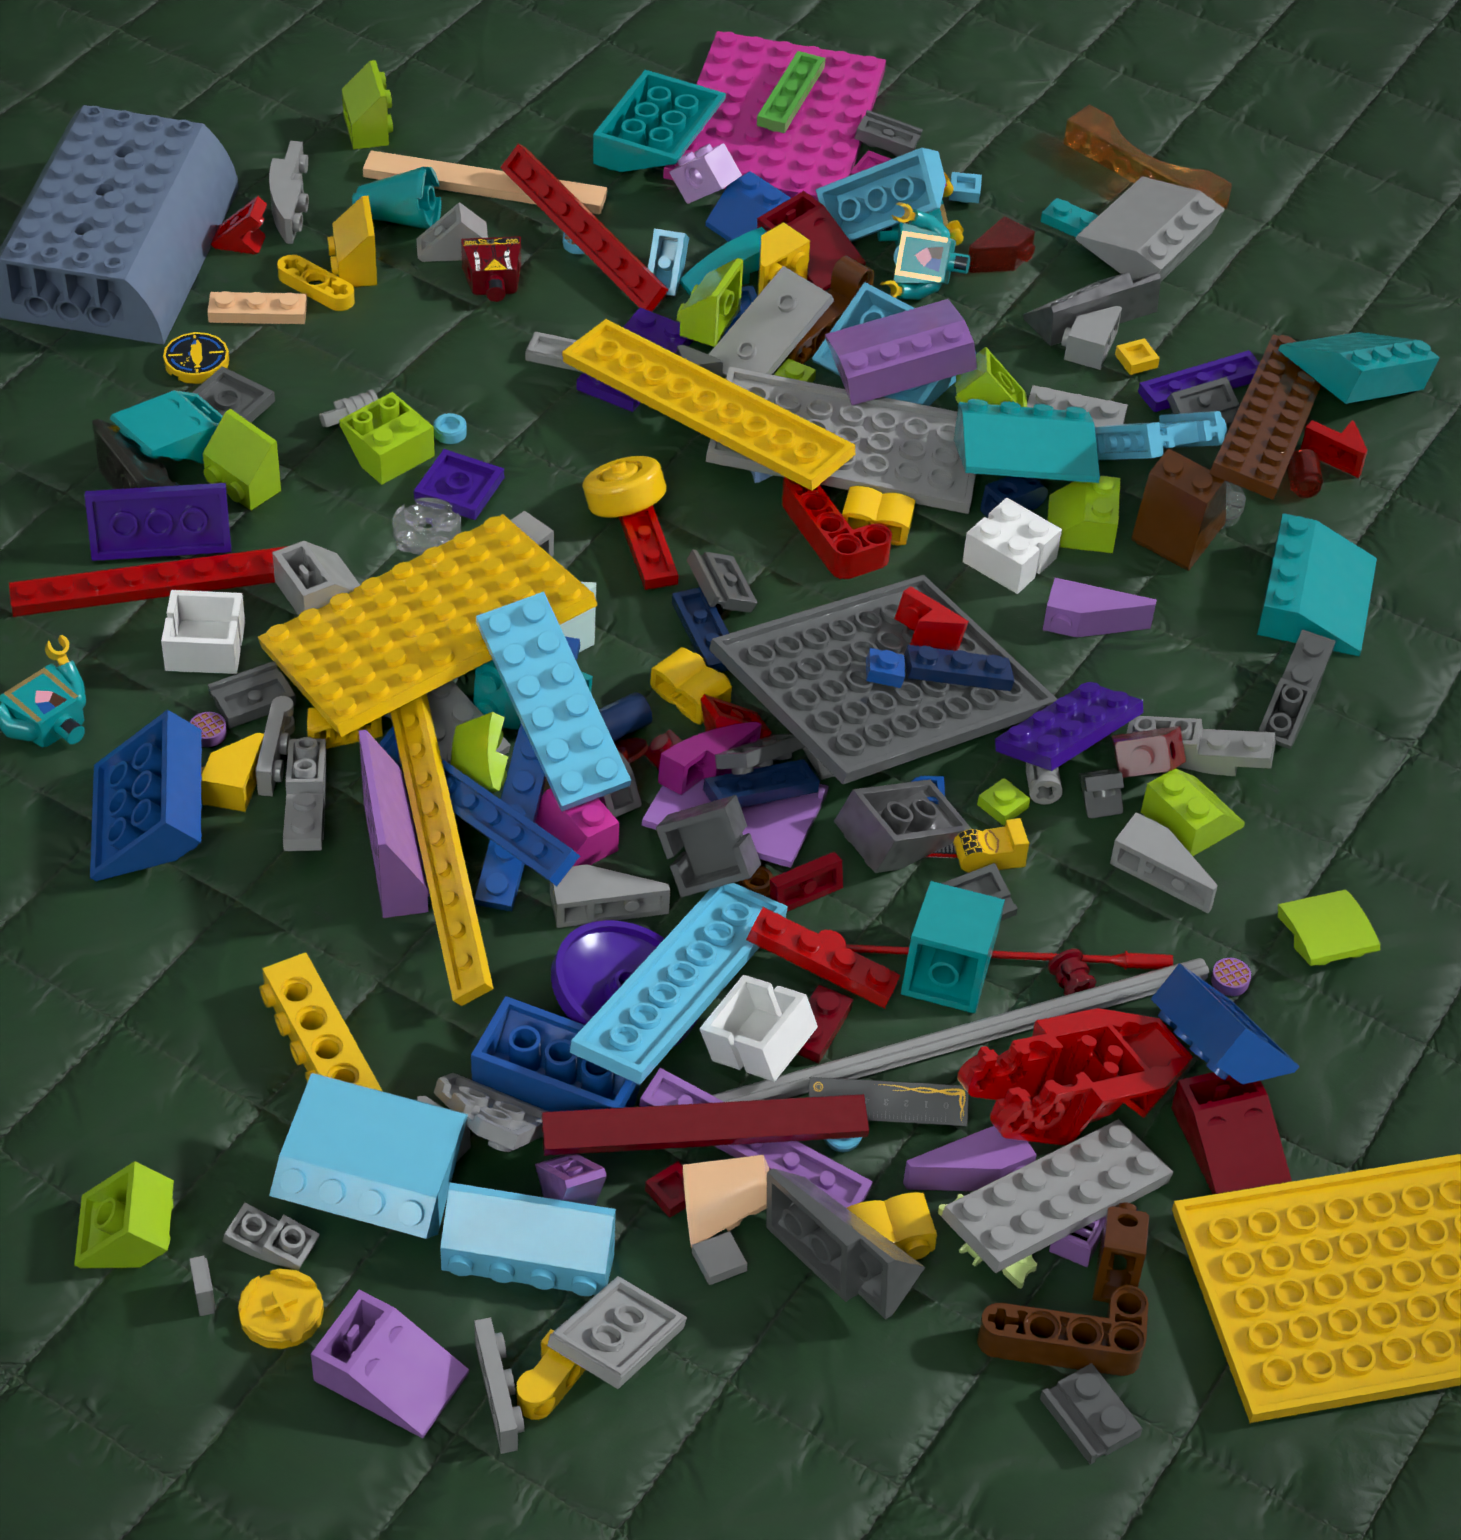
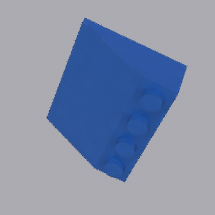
M168 709L94 764L90 878L94 881L176 861L201 843L202 730Z

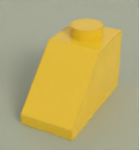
M255 733L210 754L206 766L201 767L203 805L246 812L257 784L256 767L264 737L263 733Z

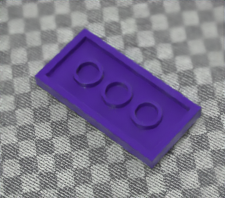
M639 308L623 326V328L677 354V346L685 345L689 347L694 341L680 336V322L643 308ZM582 373L577 379L576 390L631 412H634L641 403L585 373Z
M226 483L85 491L92 561L231 552Z
M1083 683L1077 689L1064 697L1058 698L1051 705L1035 712L1033 716L1011 727L1007 732L995 738L996 752L1053 771L1144 713L1143 700L1129 696L1122 691L1101 687L1098 683Z

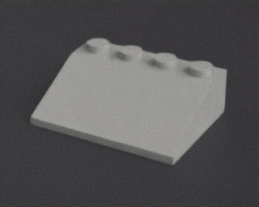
M1142 176L1076 236L1075 240L1119 273L1129 272L1132 280L1159 272L1162 281L1212 234L1225 209L1201 191Z

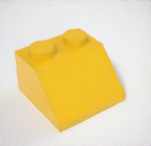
M362 196L332 223L333 236L327 237L329 256L335 255L330 257L331 273L351 283L353 287L377 285L375 233L369 196Z

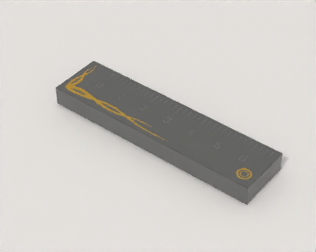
M809 1077L808 1097L864 1094L867 1118L870 1121L967 1126L969 1094L962 1085Z

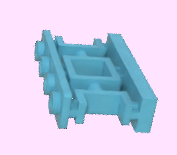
M1220 411L1160 415V423L1095 427L1098 460L1155 458L1163 456V448L1222 445L1227 433L1226 423Z

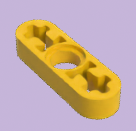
M286 255L278 260V278L282 283L302 294H306V296L332 310L345 311L353 307L355 298L354 287L351 283L298 255ZM311 281L323 282L322 284L318 285L309 284V282Z

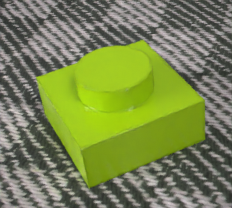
M788 358L774 375L813 383L816 377V369Z
M1003 778L979 795L977 805L1004 826L1006 820L1014 819L1029 808L1030 798L1007 779Z

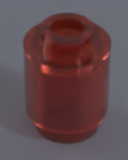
M1310 449L1294 451L1287 466L1290 488L1298 497H1314L1320 492L1323 484L1319 457L1316 452Z

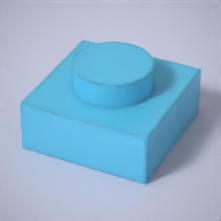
M952 172L951 183L953 185V193L949 196V200L962 203H979L982 175Z

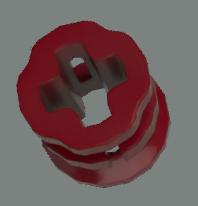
M1069 949L1059 953L1047 966L1049 973L1056 975L1058 985L1061 988H1065V996L1096 987V980L1094 976L1089 975V967L1082 961L1083 953L1079 949Z

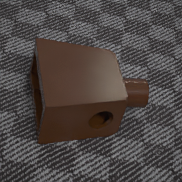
M1123 1202L1107 1209L1099 1246L1092 1300L1110 1303L1112 1293L1116 1288L1123 1285L1139 1286L1147 1249L1149 1215L1146 1212L1139 1211L1131 1203ZM1115 1255L1123 1256L1127 1260L1126 1269H1113Z

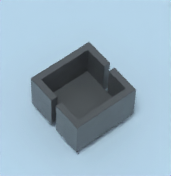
M737 795L668 814L656 826L667 859L674 857L683 846L685 847L686 851L682 852L670 865L681 897L749 879L760 867L761 862L751 834L743 835L742 833L747 827V823Z

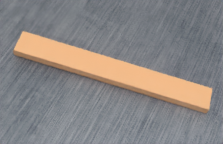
M372 150L363 167V177L376 180L420 167H432L436 172L440 186L434 187V189L536 204L504 171ZM559 180L591 213L601 214L607 197V187Z

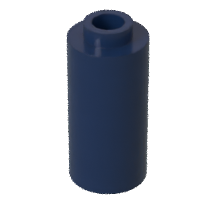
M633 692L599 709L613 742L652 723L651 708L644 696L638 692Z

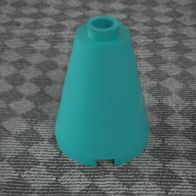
M420 167L359 186L357 191L353 193L352 205L362 196H369L372 219L428 229L441 216V197H435L434 187H440L439 181L432 167Z

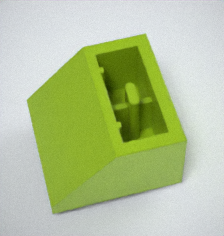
M376 60L369 61L341 89L343 116L353 150L389 145L388 133L393 132L391 114H388V108H392L391 93L389 89L386 90L385 73L379 72Z
M393 392L339 420V425L359 464L381 485L435 456L434 426Z

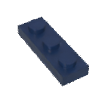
M700 587L673 593L672 605L696 653L703 658L707 667L717 672L728 671L727 667L709 650L713 638L729 634L716 607L709 606Z
M907 645L904 653L907 675L910 679L1011 691L1015 681L1010 660L1006 657Z
M802 759L755 768L754 772L734 775L730 773L704 778L703 791L711 802L737 795L742 808L817 793L820 781L806 761Z

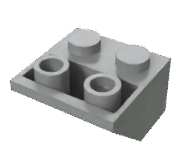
M301 541L272 552L275 583L298 615L310 608L319 609L329 604L333 596L339 593L349 594L354 591V588L360 586L337 553L307 541Z

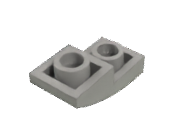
M244 1203L225 1232L222 1242L261 1260L299 1270L320 1234L284 1214L279 1221Z

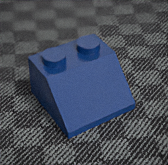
M750 171L726 187L707 218L705 226L729 242L757 229L758 217L789 200L791 197Z

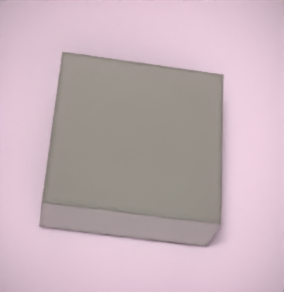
M730 1231L692 1245V1254L709 1285L747 1271V1262Z
M204 1256L190 1258L199 1316L214 1314L216 1307L207 1258H204Z

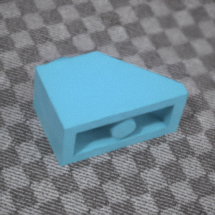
M654 228L648 269L669 289L665 295L676 296L680 278L685 267L689 237L685 233Z

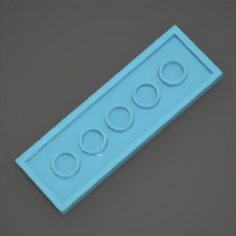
M541 592L477 615L476 624L561 812L630 786V776L545 593Z

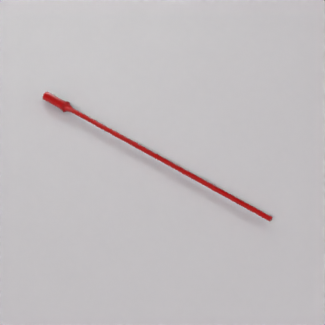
M846 944V948L859 953L908 955L909 947ZM993 951L991 958L1051 961L1058 954ZM1124 951V953L1113 956L1083 955L1082 961L1089 963H1111L1123 967L1124 970L1127 968L1162 969L1173 966V955L1127 953V951Z

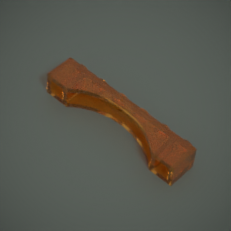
M1090 104L1067 119L1064 144L1133 183L1143 176L1198 190L1213 199L1224 209L1227 208L1232 183L1209 170L1175 166L1143 153L1122 136L1115 125L1113 117Z

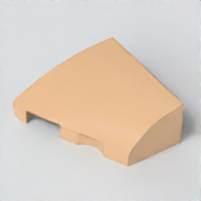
M764 1155L683 1165L685 1202L691 1248L693 1244L707 1240L725 1228L727 1231H731L739 1226L746 1216L757 1215L767 1208V1172L769 1171V1166Z

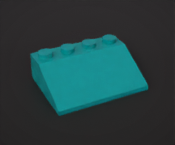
M644 70L593 134V164L618 172L676 164L724 102L726 93Z
M1363 332L1281 344L1278 349L1345 404L1424 390L1440 359L1439 356L1431 351V347L1421 340Z
M970 399L968 403H958L954 442L965 473L1099 483L1100 473L1095 424L1090 413L1086 412L1085 409L1067 407L1066 410H1055L1052 406L1045 404H1036L1033 408L1021 407L1018 403L1008 401L1002 402L1001 405H991L980 399Z
M1283 513L1275 543L1257 635L1297 643L1303 629L1335 640L1333 651L1360 656L1377 558L1317 520Z

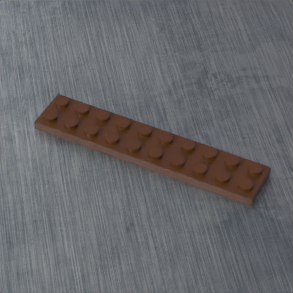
M1274 334L1209 473L1274 500L1321 386L1319 382L1278 350L1281 344L1296 341L1289 336H1277Z

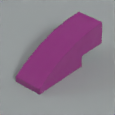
M748 722L716 728L677 743L661 753L658 783L682 795L704 778L732 773L731 769L716 768L715 754L760 739L762 724Z

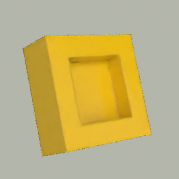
M1145 338L1116 346L1115 356L1129 375L1158 368L1160 358Z

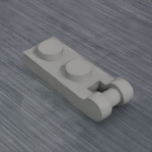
M287 696L276 697L271 703L256 767L258 795L273 796L276 782H282L284 761L281 760L282 754L288 755L290 735L295 730V721L292 716L294 713L293 701Z

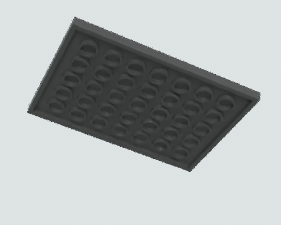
M925 575L713 638L709 648L727 669L842 784L1023 722L1033 716L1035 712L1041 711L1057 700L1053 694ZM912 586L969 621L960 647L957 650L1009 658L1015 681L1011 691L910 679L908 678L905 665V678L902 687L898 688L866 681V657L869 648L890 650L904 655L907 645H910L914 631L894 618L903 591Z

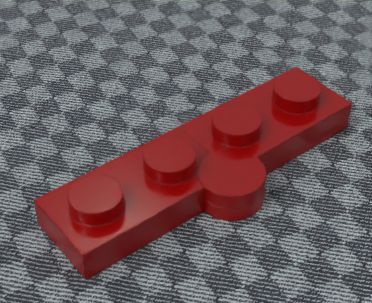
M762 907L746 939L884 1009L900 978V974L846 948L845 939L838 932L825 929L816 933L765 907Z

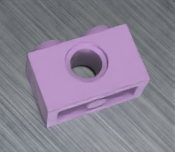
M709 143L694 153L693 151L687 153L677 160L679 165L669 172L687 204L725 188L742 176L724 143L713 148Z

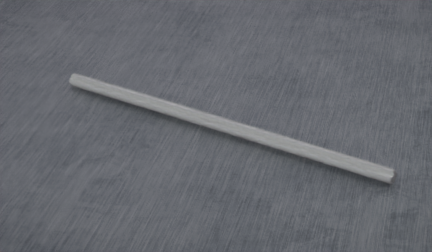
M1197 958L1180 963L1201 979L1206 980L1208 978L1209 969L1204 959ZM1178 964L781 1075L775 1082L763 1080L713 1094L712 1096L723 1102L786 1099L809 1092V1077L857 1079L1034 1028L1036 1020L1095 1008L1104 1009L1155 994Z

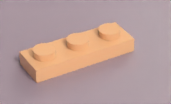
M210 292L208 322L305 324L307 296L306 294Z

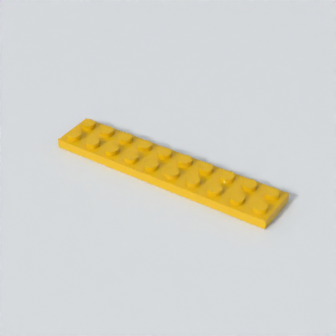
M607 319L562 351L564 363L811 491L856 455L855 444Z

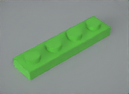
M797 51L759 112L757 126L774 132H786L825 68L824 57Z

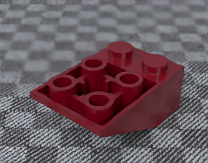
M805 191L800 192L757 218V228L763 227L766 232L784 222L810 240L807 280L824 291L831 287L832 271L841 257L848 256L866 266L865 260L826 207Z
M1214 1072L1178 1080L1171 1108L1212 1194L1292 1182L1269 1097L1261 1080L1242 1085L1230 1075L1226 1080H1223Z

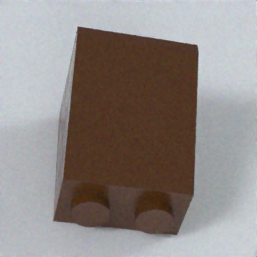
M1168 448L1149 472L1132 534V541L1189 571L1226 523V481L1209 474V469Z

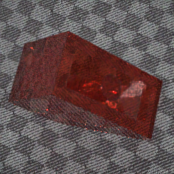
M1004 216L970 245V266L968 271L971 273L1015 271L1021 264L1028 262L1032 258L1035 251V245H1033L1035 231Z

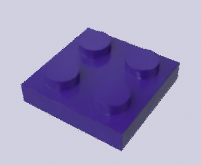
M443 449L414 489V500L476 520L503 481L504 468Z

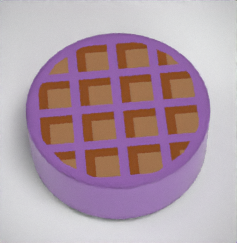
M203 712L191 719L190 723L202 730L201 747L216 746L226 738V722L220 714Z
M1223 958L1216 962L1211 975L1213 987L1228 996L1243 994L1248 989L1251 979L1250 968L1243 961L1236 958Z

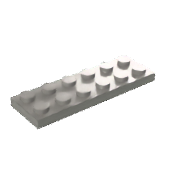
M1118 1119L946 1205L941 1217L997 1273L1106 1216L1109 1207L1123 1202L1131 1203L1169 1183L1173 1171Z

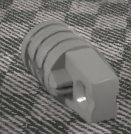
M371 389L366 393L351 396L348 399L343 398L334 401L335 409L319 414L322 426L329 427L339 424V420L376 401L378 399L376 393Z
M1026 762L1030 798L1035 803L1043 805L1056 802L1062 795L1059 768L1057 767L1053 771H1049Z

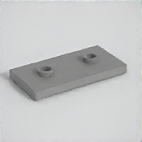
M783 266L708 355L722 360L724 378L727 377L729 366L772 375L834 302V299L828 292Z

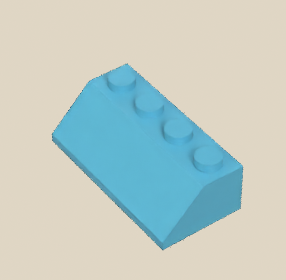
M919 148L816 189L818 201L826 207L852 242L902 223L892 218V215L899 218L904 215V208L896 205L898 202L910 205L912 210L917 209L925 213L939 209L946 179L939 152Z
M450 1182L440 1246L441 1270L449 1271L457 1276L474 1275L491 1278L500 1283L517 1282L529 1284L542 1290L554 1288L572 1291L580 1296L596 1295L608 1285L614 1258L616 1209Z

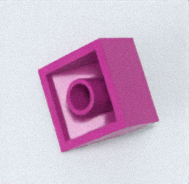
M551 788L545 791L541 798L535 823L580 855L573 866L591 865L618 851L619 821L599 798L561 812Z

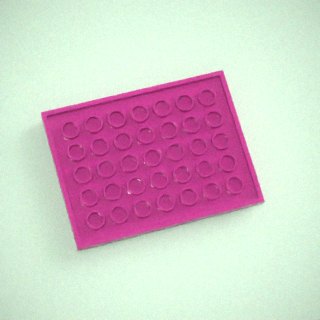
M717 31L696 85L726 93V99L682 156L691 151L694 153L709 143L712 148L724 143L742 176L751 171L791 198L805 191L818 201L816 189L851 176L850 172L854 168L862 141L854 139L866 111H872L885 72L886 60L874 56L850 54L845 51L820 49L816 46L797 45L787 41L767 40L758 36L750 37L733 32ZM797 51L824 57L825 68L786 132H774L757 126L759 112ZM678 162L664 167V179L673 180L669 172L679 165Z

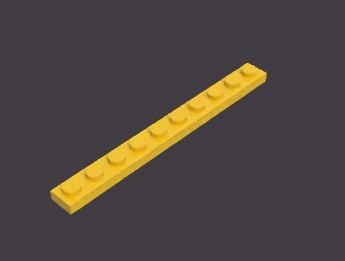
M426 693L390 713L452 999L460 1006H463L494 988Z

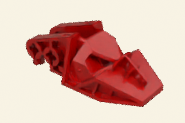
M1095 1008L1036 1020L1032 1037L1013 1040L1009 1050L999 1056L994 1049L990 1050L987 1046L980 1047L978 1054L966 1061L960 1068L957 1078L970 1096L996 1100L990 1114V1121L1002 1137L1066 1146L1072 1143L1089 1123L1111 1115L1123 1103L1145 1118L1189 1067L1193 1056L1160 1018Z

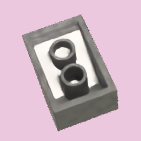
M931 780L853 789L834 820V823L842 831L845 838L855 847L865 860V863L875 873L902 869L952 844L954 838L959 833L972 829ZM927 797H936L939 804L929 801Z

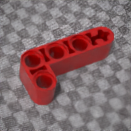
M784 477L782 506L832 575L840 579H851L881 569L889 563L892 533L887 526L875 523L853 530L820 485L811 491Z

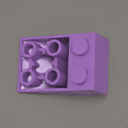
M360 1289L311 1353L314 1381L422 1439L469 1374V1369L396 1308Z

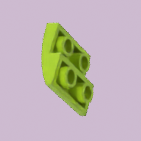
M494 712L457 725L451 750V765L491 793L500 791L507 778L505 768L508 756L496 751L503 740L502 726L505 717Z
M1346 889L1278 904V918L1294 934V948L1310 966L1326 965L1331 961L1349 957L1357 958L1367 953L1380 951V942L1371 923L1360 905Z

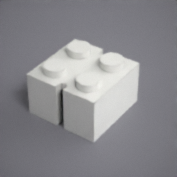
M1006 498L989 513L988 518L984 517L967 532L963 562L1018 594L1035 579L1036 573L1040 574L1057 559L1062 529Z
M171 590L167 618L165 619L161 640L165 671L237 674L241 652L240 645L242 646L245 628L242 593Z
M743 975L699 1029L712 1061L741 1070L744 1066L747 1073L775 1082L818 1026L806 994L781 986L773 989L771 983Z

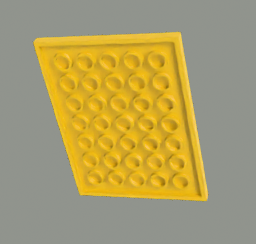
M502 514L487 519L482 525L470 531L457 534L452 540L438 547H431L425 550L422 555L408 562H401L395 565L392 570L378 577L365 580L349 594L339 593L333 596L329 604L319 609L310 608L304 610L298 617L284 624L272 626L266 633L258 636V640L268 656L275 661L277 666L334 730L343 737L491 661L492 657L476 624L477 615L541 592L545 593L559 625L598 605L592 591Z
M1461 1154L1174 1201L1172 1212L1250 1423L1461 1385Z

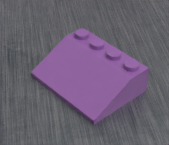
M949 299L825 334L851 405L977 370L973 338L964 318Z
M359 730L364 809L383 918L428 912V897H430L426 874L424 873V865L403 770L367 730Z

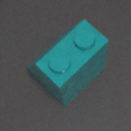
M931 881L911 936L901 995L976 1013L997 938L1005 899Z

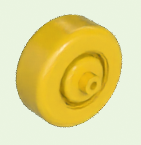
M648 456L625 457L603 464L590 472L585 477L582 485L589 510L594 515L605 518L622 517L645 510L656 504L666 492V483L660 463Z

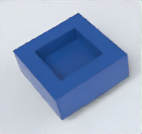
M869 648L866 657V681L901 688L905 678L904 655L890 650Z

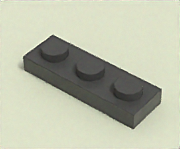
M792 733L772 734L715 754L716 768L731 769L734 775L754 772L753 767H766L773 765V760L792 758V752L805 748V746Z

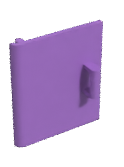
M704 779L682 795L662 785L643 817L641 826L656 830V826L668 814L711 802L703 791ZM819 784L817 793L741 808L747 823V827L742 833L743 835L751 834L759 859L791 868L826 798L829 786Z

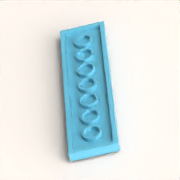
M735 883L710 889L571 1040L570 1053L640 1085L760 948L746 939L762 907L786 918L788 906Z

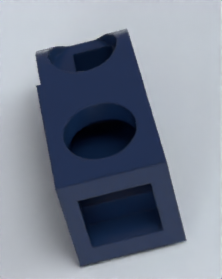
M1008 476L985 486L980 511L988 518L989 513L1006 498L1032 511L1045 501L1048 490L1036 478Z

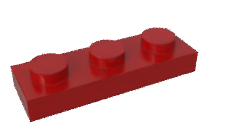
M653 505L640 512L619 517L644 589L677 585L678 572Z

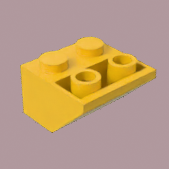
M784 222L761 235L758 295L783 266L807 280L810 240Z

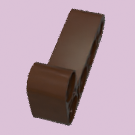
M843 256L837 261L831 275V287L827 291L832 295L834 302L786 357V360L789 358L804 364L814 356L826 339L825 334L830 333L863 283L866 282L873 286L874 271L848 256Z
M1132 1285L1118 1287L1112 1293L1106 1318L1006 1303H994L987 1306L983 1311L977 1337L978 1346L982 1352L994 1358L1080 1370L1092 1363L1099 1373L1128 1376L1135 1373L1139 1368L1146 1344L1148 1298L1138 1287ZM1122 1311H1128V1312H1130V1313H1132V1314H1126V1313H1123ZM1034 1334H1040L1046 1338H1038ZM1076 1340L1085 1341L1088 1344H1080ZM1118 1346L1126 1347L1131 1351L1122 1350Z

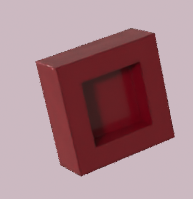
M669 729L664 734L654 738L650 746L642 751V753L659 771L661 753L682 742V740Z
M679 1162L674 1163L645 1181V1191L669 1218L686 1208L683 1166Z

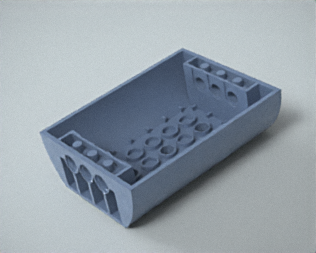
M83 105L67 125L0 247V318L164 345L211 248L215 233L219 225L223 223L239 189L232 161L216 136L203 123Z

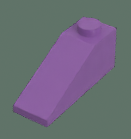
M1055 578L1047 603L1043 630L1072 637H1085L1151 629L1157 600Z
M991 1126L907 1160L903 1184L907 1190L976 1191L1036 1160V1153L1028 1141L1006 1139L1001 1136L994 1126Z
M566 1154L535 1164L544 1198L596 1205L606 1179L604 1167L578 1154Z

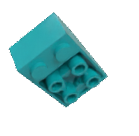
M173 390L111 414L109 419L120 428L119 432L123 436L134 440L141 446L140 451L151 458L157 459L159 456H163L176 461L190 459L204 464L203 452L223 415L197 393Z

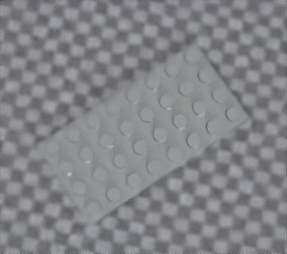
M729 366L726 380L855 444L856 455L820 485L849 490V487L864 486L873 488L882 494L899 493L916 500L915 503L919 505L969 513L976 474L965 473L954 442L957 411L886 397L851 405L845 389ZM710 438L706 462L784 477Z

